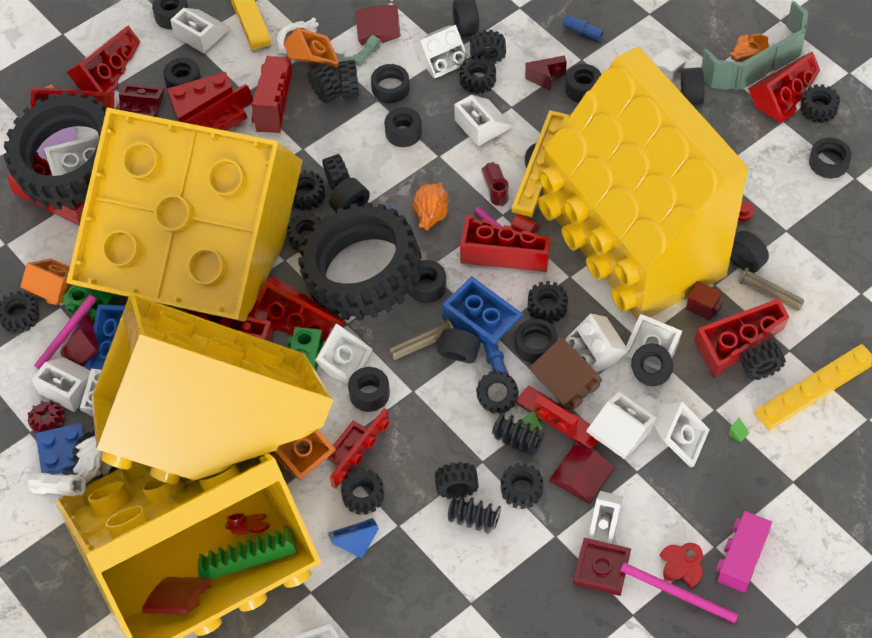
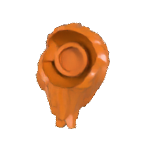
M745 34L740 36L734 51L730 53L732 60L743 62L769 48L768 37L761 34Z
M441 182L438 184H424L416 191L412 202V210L420 221L419 228L423 227L428 231L429 227H433L439 220L442 221L448 213L449 199Z

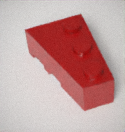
M223 72L168 88L167 91L176 120L183 122L231 93L233 89L227 73Z

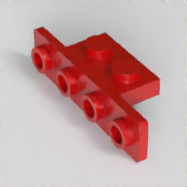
M246 84L242 85L184 120L183 123L228 131L240 125L242 121L248 118L243 108L253 102L249 86Z
M527 386L516 400V404L530 413L534 411L536 417L583 447L593 449L599 442L586 432L591 425L590 423L535 388Z
M383 408L368 428L352 420L332 445L336 451L327 459L338 465L330 476L333 488L336 489L340 483L342 484L344 478L347 479L346 475L350 473L354 466L360 464L365 451L374 446L380 432H384L390 424L389 410Z

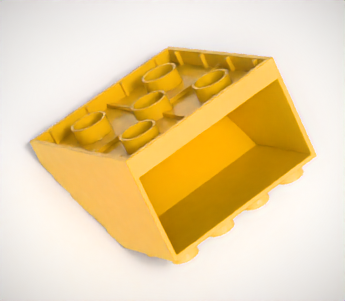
M638 46L614 59L609 68L601 74L592 89L586 92L563 127L555 133L544 151V169L539 171V179L543 186V196L538 198V206L548 221L556 219L562 226L561 232L567 246L573 251L580 249L587 257L586 265L592 277L596 281L604 279L612 288L611 296L616 307L621 312L630 310L638 320L640 314L652 317L686 299L698 281L710 286L727 276L749 167Z
M107 108L66 283L125 297L133 294L162 305L245 322L284 245L303 160L278 141Z
M133 294L129 295L91 397L97 450L103 451L101 459L105 463L121 469H130L133 461L151 466L150 475L152 477L175 485L179 483L181 476L198 480L230 468L235 463L276 451L279 445L310 435L316 429L323 427L334 400L304 353Z
M269 453L235 463L220 473L198 480L181 476L179 483L176 485L155 479L150 475L151 466L133 461L130 469L119 468L85 485L86 491L83 495L63 496L54 501L125 638H182L191 632L196 636L206 635L221 625V616L236 608L245 612L261 606L267 599L266 592L281 584L290 588L304 583L311 576L310 569L321 564V560L277 462ZM235 513H244L245 516L266 514V518L262 521L269 523L270 527L261 533L249 532L246 535H236L225 528V523L227 522L226 517ZM286 526L292 530L296 540L297 553L210 580L211 587L198 595L199 606L187 614L143 613L142 607L148 596L166 577H199V553L207 557L209 550L217 554L219 547L226 551L228 544L236 548L238 541L245 545L247 538L255 542L257 535L265 539L266 532L274 536V530L276 529L280 533H284V527Z

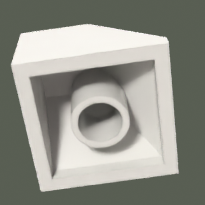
M682 401L661 404L654 423L661 439L689 467H694L710 429Z

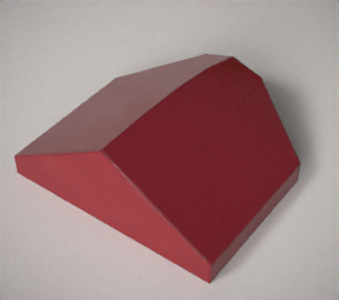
M89 314L81 319L60 349L62 357L82 367L99 352L92 318Z

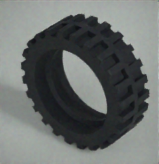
M63 92L61 97H56L55 94L48 96L49 99L46 101L37 100L35 102L36 106L31 109L25 108L23 110L24 115L21 118L16 117L13 121L15 124L14 129H9L6 134L9 141H4V149L7 153L3 154L4 160L7 163V169L24 194L28 195L34 203L38 201L42 207L48 208L52 204L55 210H62V206L75 209L76 204H85L98 144L92 156L82 166L72 172L58 176L41 175L34 171L33 160L37 150L48 137L69 127L82 126L92 128L97 131L100 140L107 109L102 102L98 104L97 100L92 96L86 99L83 93L77 92L75 96H71L69 92Z
M365 203L362 207L352 204L350 209H337L336 214L332 216L326 215L323 217L324 222L320 225L316 223L312 227L314 232L307 234L304 238L306 246L301 245L299 252L302 256L298 258V264L301 268L300 273L312 298L335 316L340 314L344 320H349L350 316H355L356 320H364V316L367 315L375 318L378 317V312L383 310L388 313L393 310L392 305L395 303L400 305L405 301L403 296L406 293L411 294L414 291L413 282L418 283L420 280L418 271H421L423 267L421 261L422 254L412 228L403 215L399 216L397 210L391 208L387 211L386 206L383 204H378L377 207H373L372 203ZM377 239L390 242L396 247L394 256L389 264L380 273L367 280L357 283H338L326 277L328 267L336 255L354 243Z

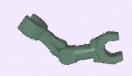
M374 35L370 36L366 47L356 55L345 57L344 54L336 53L339 62L355 60L356 66H361L371 51L376 52L379 49L380 45L377 43L379 38Z

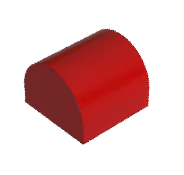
M518 214L510 227L520 233L524 230L535 234L539 229V224Z

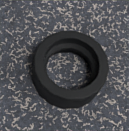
M385 64L375 69L371 75L373 95L378 100L386 103H395L404 99L410 90L409 74L406 69L396 64ZM387 78H395L402 82L400 86L393 89H386L378 85Z
M823 138L813 145L809 157V165L817 175L823 178H838L848 170L852 152L845 142L837 138ZM833 152L839 155L843 161L839 164H827L818 157V154Z
M739 231L734 237L730 260L743 271L748 267L750 268L749 271L753 273L758 272L769 259L767 247L755 234L749 231Z
M542 319L524 321L515 332V350L523 360L534 363L557 342L555 327ZM531 333H541L549 338V345L542 349H531L523 344V338Z

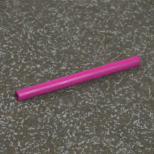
M625 562L621 567L620 571L730 622L735 623L737 620V613Z

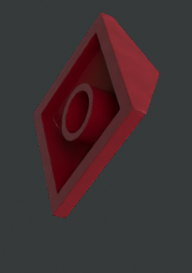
M573 445L551 476L549 482L591 504L613 472L614 466L597 451Z

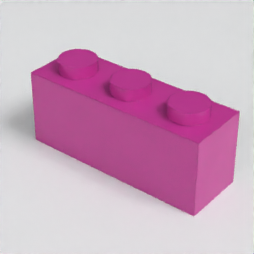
M744 511L742 519H736L732 529L736 533L734 539H728L724 552H727V556L725 559L720 558L716 568V572L720 573L718 583L746 593L773 521Z

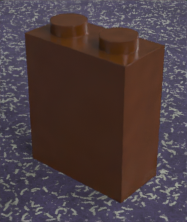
M563 337L529 367L534 376L569 411L579 407L583 402V398L589 393L595 392L603 381L599 374Z

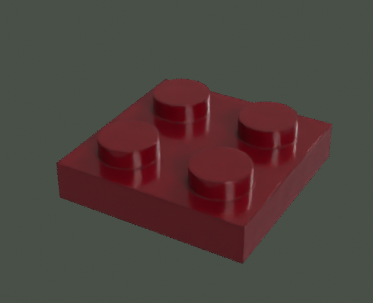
M583 538L573 585L621 596L626 574L620 570L624 562L629 563L631 548Z

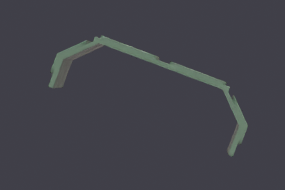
M792 1L787 28L793 34L742 63L718 60L707 48L704 49L701 66L704 81L711 88L742 90L765 77L772 70L776 71L799 58L806 33L808 11L803 6Z

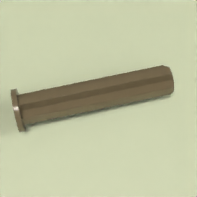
M748 267L743 272L739 280L740 284L745 283L774 299L779 298L782 303L799 311L804 304L803 298L749 271L750 268Z
M447 319L446 323L391 347L390 354L396 360L440 340L442 331L447 328H453V325Z

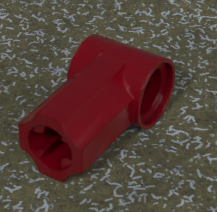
M494 162L487 163L481 169L490 193V201L497 206L505 205L509 200V183L504 179L499 164Z

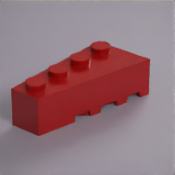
M778 298L698 328L694 342L713 378H715L738 362L744 352H749L748 349L750 347L755 348L756 344L762 345V342L768 341L782 331L788 322L789 315Z

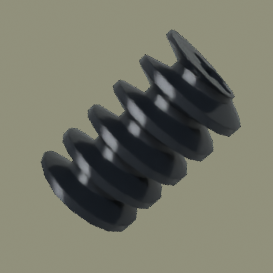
M503 411L497 418L492 430L494 439H502L504 444L510 443L512 448L519 446V451L525 452L527 450V454L533 456L538 451L545 433L543 432L541 435H538L539 427L537 426L533 431H530L531 424L529 422L525 427H522V419L513 423L514 415L505 419L506 412Z
M455 492L448 509V521L454 522L457 518L458 525H462L466 521V527L471 528L475 524L477 531L484 527L485 533L489 534L497 526L501 506H498L495 511L492 510V503L483 508V500H480L476 506L474 505L473 497L466 503L465 495L462 494L460 499L457 500Z

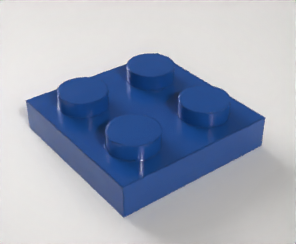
M82 423L35 433L41 473L55 475L73 471L77 463L76 461L73 462L74 454H72V451L78 439L82 435L84 436Z

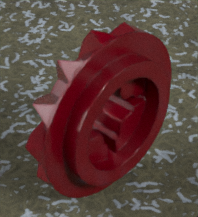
M41 400L40 404L37 406L33 405L31 412H28L27 421L33 431L37 433L60 428L64 422L65 413L59 403H54L52 400L49 402ZM46 412H49L50 417H46V419L43 421L41 415H45Z

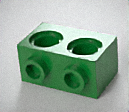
M74 285L63 296L66 310L71 315L75 314L89 295L93 296L96 302L85 314V316L87 314L91 315L93 324L95 323L98 305H117L115 296L111 293Z
M295 327L293 336H289L288 348L304 353L317 372L319 364L315 359L323 346L322 330Z

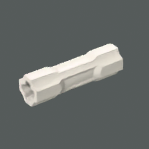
M32 473L27 479L28 489L36 494L52 493L76 496L83 495L86 491V480L81 475Z

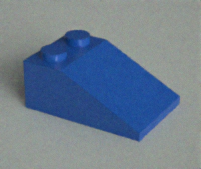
M472 276L442 304L443 320L449 319L455 329L472 333L480 340L495 345L523 317L522 312Z
M98 305L94 331L99 352L87 362L86 369L90 371L91 369L102 370L125 306Z

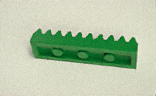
M286 526L284 527V533H280L276 529L274 530V536H271L266 532L265 539L257 535L255 542H252L247 538L245 545L240 541L237 542L236 548L228 544L226 551L219 547L217 554L211 550L208 551L207 557L199 553L198 576L210 577V580L295 554L297 551L294 534Z

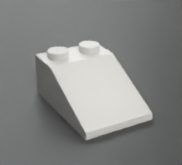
M99 135L44 148L52 176L63 175L82 166L94 153Z

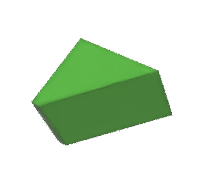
M534 411L522 419V427H525L529 422L531 424L530 431H533L536 426L539 427V431L542 429Z
M740 418L730 427L729 436L740 443L749 434Z

